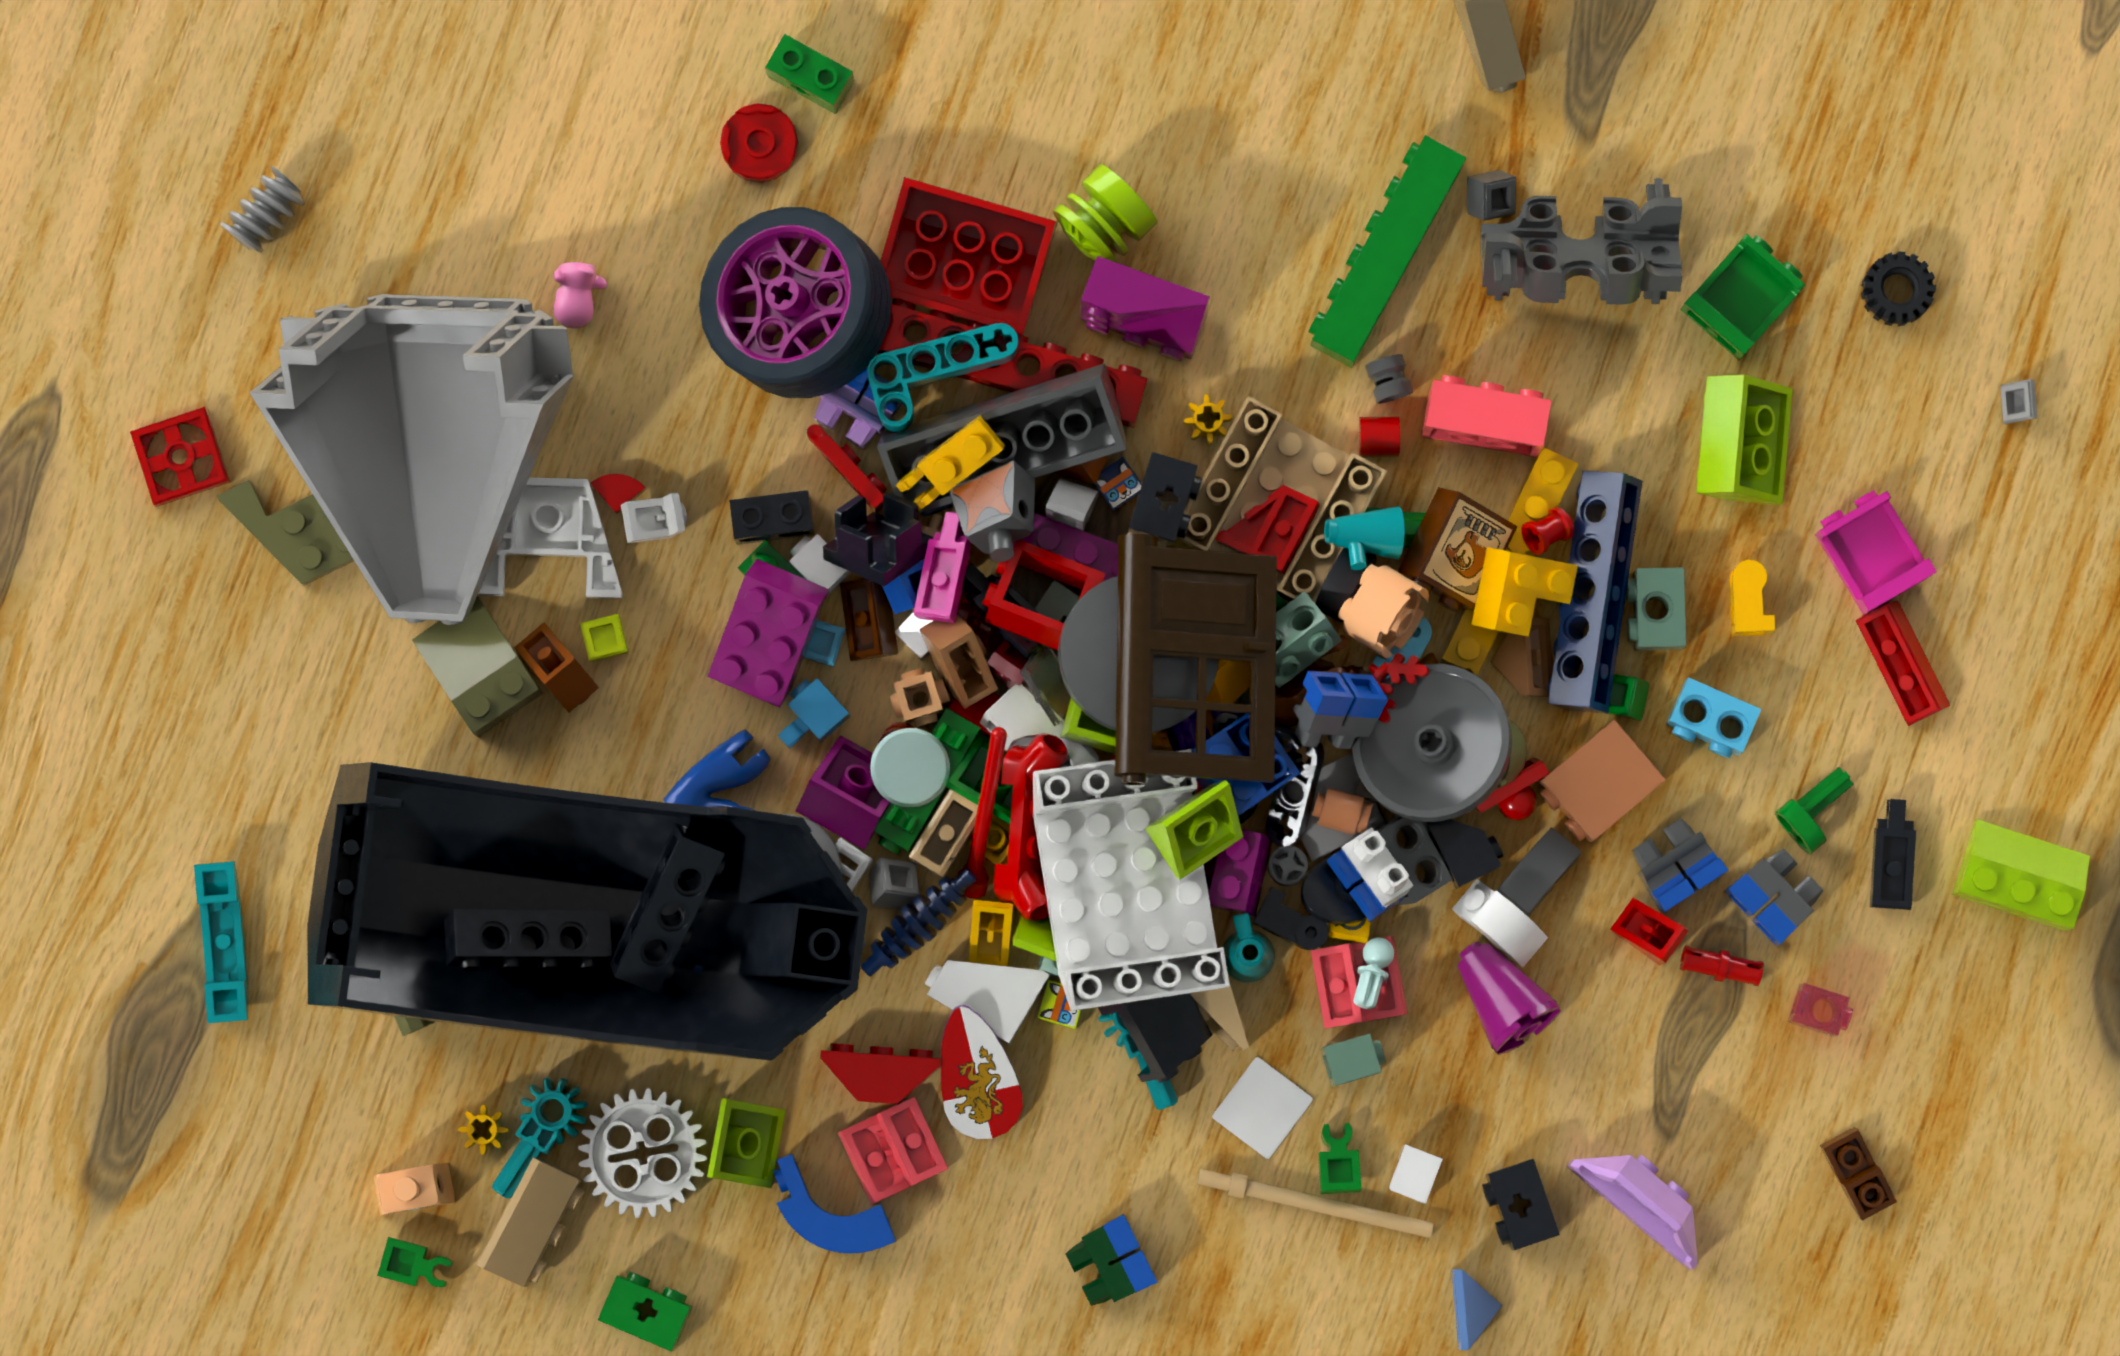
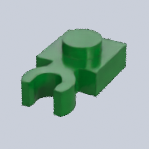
M1350 1123L1344 1124V1137L1341 1139L1332 1138L1329 1133V1124H1324L1321 1131V1139L1324 1145L1329 1148V1152L1318 1153L1320 1193L1361 1192L1359 1150L1347 1151V1145L1352 1138Z
M388 1237L377 1276L412 1286H418L420 1276H424L432 1286L446 1287L447 1281L437 1279L434 1275V1269L439 1264L452 1266L453 1261L447 1257H435L431 1260L425 1259L428 1247Z

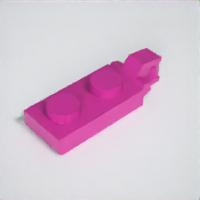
M946 512L942 532H935L933 539L928 540L913 611L914 616L918 619L955 623L971 549L970 541L964 535L957 513Z

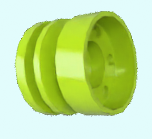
M1099 164L1082 181V186L1090 199L1085 201L1080 196L1070 193L1067 196V201L1076 213L1066 206L1059 204L1053 210V215L1061 224L1065 235L1084 255L1093 260H1096L1097 256L1117 263V259L1108 247L1119 255L1125 256L1128 253V248L1120 235L1124 232L1129 237L1140 241L1157 224L1158 220L1146 203L1124 180L1105 165Z

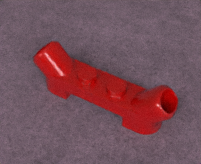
M1038 734L1028 746H1012L1004 757L1001 784L1013 785L1008 861L1007 864H995L994 892L1001 903L1016 905L1022 917L1031 921L1042 920L1049 916L1033 818V772L1060 768L1068 758V751L1063 741L1051 734Z

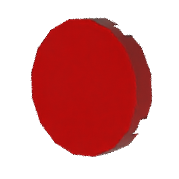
M757 103L740 108L730 117L729 121L727 120L722 128L720 145L724 161L733 173L746 181L763 183L779 178L790 169L797 157L799 141L795 125L786 114L772 105Z

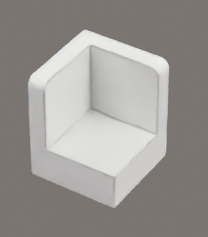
M1405 1144L1402 1146L1397 1159L1399 1161L1389 1189L1417 1202L1426 1204L1442 1158Z

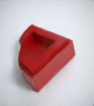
M608 474L591 482V485L616 514L621 511V504L633 501L646 490V487L638 480L624 474Z

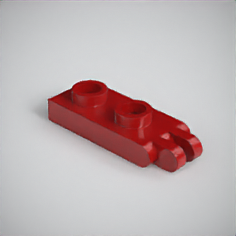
M813 424L809 426L807 436L811 443L858 495L866 498V503L869 507L878 513L883 508V494L888 490L874 473L871 472L866 476L857 467L861 460L846 443L840 448L819 425Z

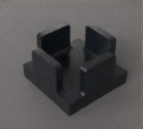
M888 493L883 497L884 516L877 512H872L867 516L866 498L857 495L835 511V538L823 546V560L879 585L886 586L925 558L928 540L933 539V537L921 532L919 509L916 503Z

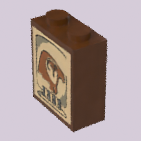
M1438 487L1398 572L1427 589L1429 595L1431 592L1440 597L1438 603L1443 607L1459 613L1461 608L1474 611L1487 547L1506 551L1518 526L1459 491Z

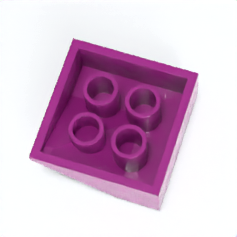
M1097 256L1081 298V320L1086 321L1085 327L1094 332L1107 335L1109 330L1124 335L1122 340L1130 345L1145 348L1147 343L1160 348V355L1181 362L1183 357L1191 359L1207 318L1210 296Z

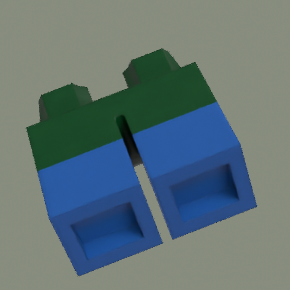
M1124 1214L1083 1236L1082 1242L1076 1244L1065 1253L1074 1272L1095 1263L1101 1275L1100 1278L1082 1286L1091 1306L1104 1303L1110 1299L1116 1302L1158 1283L1142 1250L1112 1265L1108 1264L1110 1261L1140 1247Z

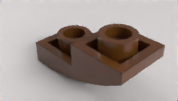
M1856 1127L1820 1145L1860 1220L1863 1221L1897 1202L1880 1167L1875 1164Z

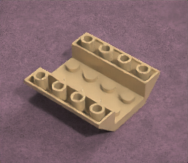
M1247 396L1203 476L1196 501L1190 500L1184 511V514L1191 516L1185 538H1177L1194 550L1238 553L1218 543L1215 540L1217 534L1223 529L1227 531L1242 520L1246 512L1256 505L1263 504L1268 499V496L1282 485L1317 500L1320 503V507L1285 574L1276 571V592L1283 599L1292 601L1305 591L1315 603L1330 569L1343 550V547L1325 542L1324 526L1326 520L1365 512L1387 470L1353 452L1349 456L1282 419L1283 414Z

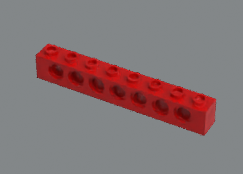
M893 299L890 324L883 344L877 354L988 325L971 320L968 321V325L953 322L951 314L933 309L930 311V315L915 311L916 305L901 299ZM912 325H920L927 331L926 337L919 343H911L904 337L907 328ZM1017 334L1019 349L1013 360L1005 364L956 377L1011 393L1053 380L1062 369H1071L1076 373L1104 363V359L1082 353L1081 358L1065 354L1067 349L1062 346L1044 342L1043 347L1029 344L1028 337ZM997 335L993 345L984 347L983 339L977 340L980 353L983 349L993 346L998 347L1001 352L1007 350L1006 344L1012 342L1011 340H1004L1001 335ZM964 345V348L959 353L951 354L956 362L965 363L973 357L974 351L970 346ZM923 354L914 360L913 365L932 370L935 366V360L930 355ZM1024 358H1034L1040 364V369L1032 376H1025L1017 369L1019 362ZM1120 364L1118 369L1106 366L1111 382L1116 388L1115 393L1119 403L1123 426L1134 428L1148 378L1141 376L1142 370L1132 366Z

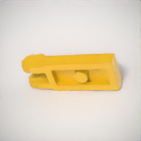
M979 415L921 459L916 468L899 480L896 487L901 492L909 490L925 475L933 485L925 492L920 493L913 501V503L918 505V509L921 510L940 494L942 496L1000 453L1004 449L1005 444Z

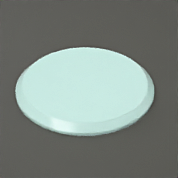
M903 728L888 734L879 742L871 758L870 771L876 789L886 800L902 807H919L933 801L943 791L949 778L950 762L946 749L934 735L918 728Z

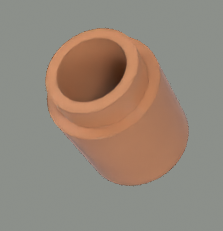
M1328 787L1326 794H1317L1312 816L1319 817L1318 826L1354 836L1355 832L1362 834L1366 831L1373 804L1364 802V797Z

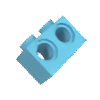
M1688 677L1681 687L1666 725L1674 728L1672 731L1673 735L1689 742H1694L1695 738L1710 743L1708 750L1722 757L1730 758L1732 754L1739 756L1743 753L1762 709ZM1695 702L1702 707L1704 716L1701 722L1693 723L1686 719L1684 716V706L1686 703ZM1732 718L1737 721L1740 726V733L1737 738L1729 739L1721 733L1720 723L1723 719Z

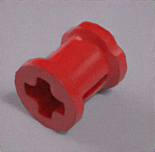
M1557 506L1550 509L1548 515L1536 522L1530 520L1521 527V534L1526 546L1536 555L1545 553L1549 545L1559 540L1567 541L1571 539L1574 532V525L1570 516L1561 507Z

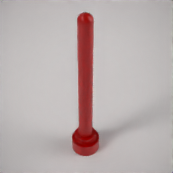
M996 727L991 732L968 864H965L963 869L958 872L959 875L968 868L977 877V880L965 890L967 898H981L987 892L989 876L986 874V869L983 865L1007 739V732L1002 727Z

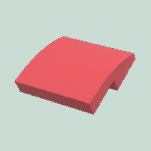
M1394 936L1383 937L1392 944L1394 958L1389 966L1382 969L1388 973L1389 977L1387 981H1383L1377 1005L1371 1010L1358 1007L1353 1001L1360 978L1357 969L1359 966H1367L1363 958L1365 943H1347L1311 950L1325 1029L1408 1014Z
M915 1097L838 1132L871 1205L948 1169Z

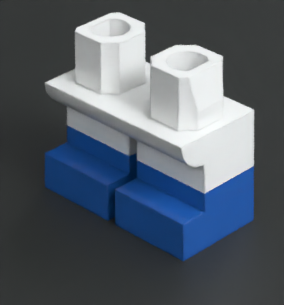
M1372 827L1343 845L1340 851L1326 860L1346 889L1364 879L1349 894L1370 922L1400 903L1414 886L1409 880V874L1402 864L1396 862L1386 848V842L1378 831H1374Z

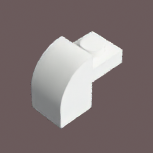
M1478 879L1452 908L1461 919L1482 933L1500 952L1522 968L1548 939L1544 932L1519 908L1498 891L1494 892Z

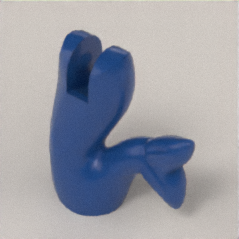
M746 729L742 730L717 746L692 766L662 800L665 803L692 806H729L754 810L749 807L739 806L737 803L727 799L713 798L710 795L751 782L767 768L771 758L766 750L762 749L741 766L734 757L743 751L754 738Z

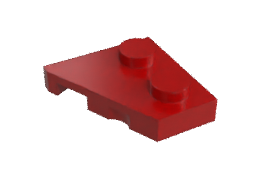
M1282 485L1270 494L1263 504L1256 505L1246 512L1244 518L1227 531L1223 529L1219 532L1215 540L1241 554L1277 556L1276 571L1285 574L1320 507V503L1294 489Z

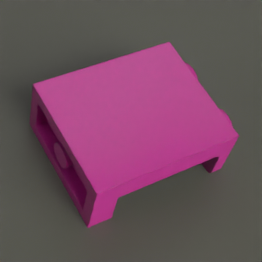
M1875 490L1865 494L1854 501L1857 509L1845 516L1841 510L1829 515L1820 521L1823 528L1815 534L1863 616L1937 572L1930 559L1924 560L1892 507L1889 501L1891 496L1888 491L1879 496Z

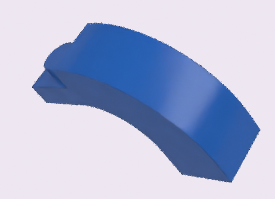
M794 1154L777 1160L780 1168L773 1170L781 1192L789 1190L791 1198L778 1202L777 1205L785 1220L801 1237L820 1248L849 1254L873 1251L897 1242L882 1204L851 1216H837L828 1213L820 1208L811 1198Z

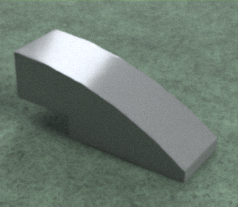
M1062 477L1046 505V518L1084 531L1100 492Z

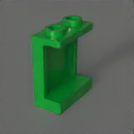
M1748 234L1743 236L1734 249L1680 309L1739 361L1805 287V284L1800 280L1803 276L1797 268L1786 261L1783 264L1771 255L1773 249L1766 241L1759 236L1752 238Z

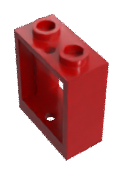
M1018 540L1013 547L1014 556L1008 561L999 562L996 572L1002 574L999 584L990 583L982 604L989 607L985 622L1058 650L1059 638L1064 623L1004 600L1017 565L1081 589L1082 592L1079 599L1093 587L1103 582L1106 573Z

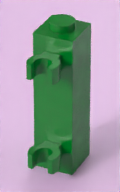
M946 708L931 734L943 744L947 751L950 762L949 780L981 733V728ZM945 786L943 791L933 801L919 807H902L890 803L874 830L875 834L881 837L878 844L896 855H899L901 849L910 854L948 787Z

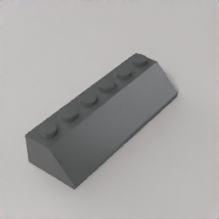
M1105 364L914 422L901 432L885 431L877 444L894 494L911 502L933 484L924 475L912 488L901 492L896 487L899 480L916 468L921 459L979 415L1005 444V447L1000 453L955 487L1013 460L1033 478L1127 449L1118 399ZM950 490L943 496L940 494L930 504L919 510V513L953 503Z

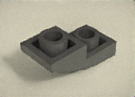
M1551 827L1515 867L1497 891L1525 915L1529 916L1552 891L1556 882L1579 859L1582 851Z

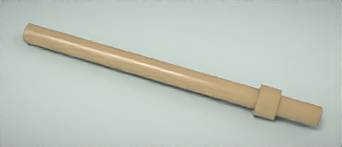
M1200 1169L1197 1181L1198 1185L1228 1191L1227 1195L1243 1199L1244 1195L1427 1238H1431L1434 1225L1433 1222L1248 1180V1175L1232 1172L1230 1176Z

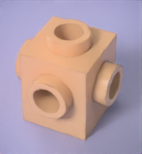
M923 668L901 674L902 680L893 683L896 693L890 695L896 717L903 716L907 724L915 722L916 728L937 723L939 721L938 715L943 714L945 711L943 703L950 702L944 680L936 681L935 675L932 672L924 673ZM918 693H926L929 698L928 703L923 707L916 706L914 697Z

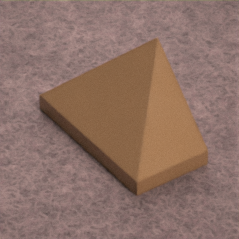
M1533 617L1529 637L1508 633L1490 661L1522 696L1549 697L1548 682L1553 673L1549 618Z

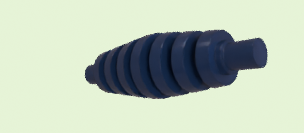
M966 868L955 879L945 876L939 881L942 890L933 885L926 890L928 898L920 894L913 899L915 907L907 903L901 909L903 917L896 915L891 920L893 929L885 927L881 932L884 942L875 939L870 945L872 955L860 965L862 970L871 977L882 966L893 968L899 964L896 955L901 959H906L912 955L909 947L919 950L925 945L923 939L929 942L937 936L934 927L942 930L947 924L943 914L948 918H952L957 912L953 902L959 906L966 902L965 890L977 880L975 874Z

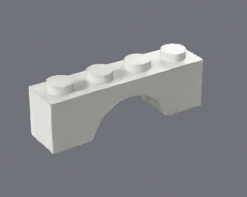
M1015 684L984 713L979 723L990 733L996 727L1004 728L1007 732L1005 750L1008 751L1012 746H1028L1038 734H1051L1060 738L1065 720L1058 715L1053 716L1043 706L1042 698L1034 689L1030 687L1025 688L1022 684L1020 686ZM1060 738L1068 751V758L1062 764V767L1099 761L1098 755L1090 746Z

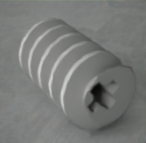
M272 165L270 168L275 179L262 175L260 178L265 190L262 191L252 187L249 191L254 202L245 199L239 201L244 214L235 211L228 213L234 225L231 226L223 222L219 223L248 250L252 249L260 253L263 251V248L258 238L262 237L270 241L274 239L268 227L272 225L280 229L284 228L279 215L284 214L289 217L295 215L290 203L294 202L301 206L305 204L300 194L301 191Z

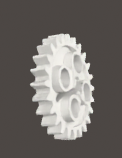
M649 1088L646 1089L643 1099H639L635 1089H630L629 1101L627 1102L619 1094H615L614 1101L616 1107L611 1108L609 1105L601 1103L600 1106L605 1115L602 1118L594 1115L589 1116L592 1123L596 1126L594 1131L582 1130L581 1132L591 1139L590 1144L578 1146V1150L589 1153V1158L581 1161L579 1166L591 1167L592 1171L583 1180L584 1182L596 1181L598 1183V1186L592 1193L593 1196L601 1195L604 1192L608 1194L604 1204L605 1207H610L615 1201L620 1202L619 1214L624 1215L629 1206H633L635 1218L641 1217L644 1207H648L652 1217H657L658 1205L661 1204L670 1213L673 1211L671 1203L673 1198L682 1204L687 1202L682 1193L685 1188L697 1191V1187L691 1181L692 1176L704 1177L705 1175L703 1171L696 1168L697 1162L708 1160L707 1156L698 1153V1148L708 1144V1142L704 1139H696L694 1135L703 1126L702 1124L690 1126L688 1123L694 1115L693 1110L683 1114L679 1113L682 1100L678 1099L671 1106L667 1105L668 1093L663 1092L657 1101L653 1100L652 1089ZM659 1118L666 1120L670 1126L669 1136L661 1142L653 1140L649 1134L650 1124ZM617 1126H625L631 1134L629 1144L622 1149L615 1148L610 1141V1133ZM644 1142V1145L648 1148L669 1144L678 1145V1150L675 1152L650 1155L647 1158L648 1163L643 1165L641 1159L636 1158L610 1163L608 1160L610 1155L639 1150V1143ZM663 1158L672 1159L677 1166L675 1177L669 1181L661 1180L656 1174V1165ZM625 1165L633 1166L638 1174L636 1183L630 1188L622 1187L617 1181V1172Z

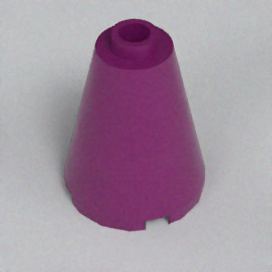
M1475 942L1460 953L1459 956L1462 960L1458 963L1457 967L1491 1048L1495 1050L1497 1055L1506 1054L1525 1044L1523 1038L1532 1032L1538 1035L1560 1014L1561 1010L1557 1001L1490 943L1481 945L1479 942Z

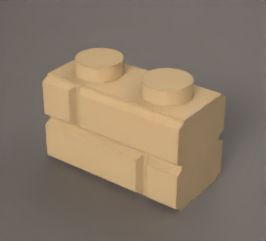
M950 789L909 855V859L939 878H944L973 833L978 805Z

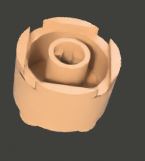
M1371 564L1361 576V587L1354 598H1348L1339 611L1338 618L1344 621L1343 628L1347 635L1383 657L1389 658L1393 656L1389 650L1393 646L1401 649L1417 629L1424 615V611L1419 609L1421 598L1428 602L1429 592L1424 587L1387 565L1378 568Z

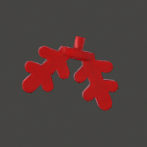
M1396 653L1390 663L1384 662L1379 668L1372 663L1368 670L1373 673V677L1384 694L1391 695L1394 692V688L1389 684H1382L1387 675H1390L1391 681L1395 685L1402 683L1401 676H1405L1409 684L1415 685L1417 683L1416 677H1427L1429 675V668L1425 665H1420V660L1415 655L1410 656L1406 664H1403L1405 657L1401 653ZM1388 699L1379 717L1382 723L1390 722L1389 710L1396 708V702Z

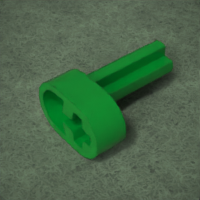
M1840 767L1832 771L1798 801L1790 799L1775 811V816L1781 826L1800 848L1808 854H1812L1827 840L1813 818L1854 785L1849 779L1848 773L1846 771L1843 772Z

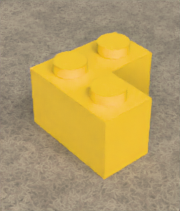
M1487 547L1471 625L1529 637L1536 598L1570 604L1578 565Z

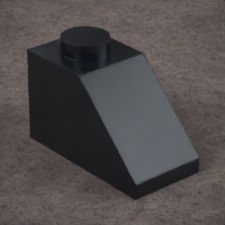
M1452 819L1426 822L1430 829L1429 836L1436 849L1440 850L1456 889L1502 866L1498 859L1504 857L1494 835L1487 838L1484 830Z

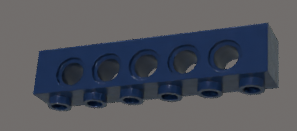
M1582 471L1581 483L1577 488L1578 505L1576 518L1573 523L1574 532L1571 538L1570 558L1567 563L1578 565L1570 604L1560 603L1559 615L1561 619L1558 637L1553 647L1555 656L1553 673L1548 682V704L1565 710L1609 713L1643 483L1642 480L1625 473ZM1606 508V515L1601 520V514L1603 510ZM1601 547L1600 554L1595 559V553L1597 549ZM1595 585L1594 594L1589 598L1590 590ZM1589 624V631L1584 637V629ZM1583 663V670L1578 676V669Z

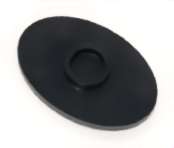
M1328 858L1321 861L1309 872L1301 887V900L1305 909L1312 916L1333 924H1350L1367 919L1349 894L1364 879L1346 889L1326 860Z

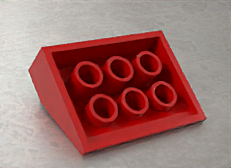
M904 177L880 260L889 280L891 297L987 325L1004 323L1010 325L1017 334L1024 335L1058 222Z

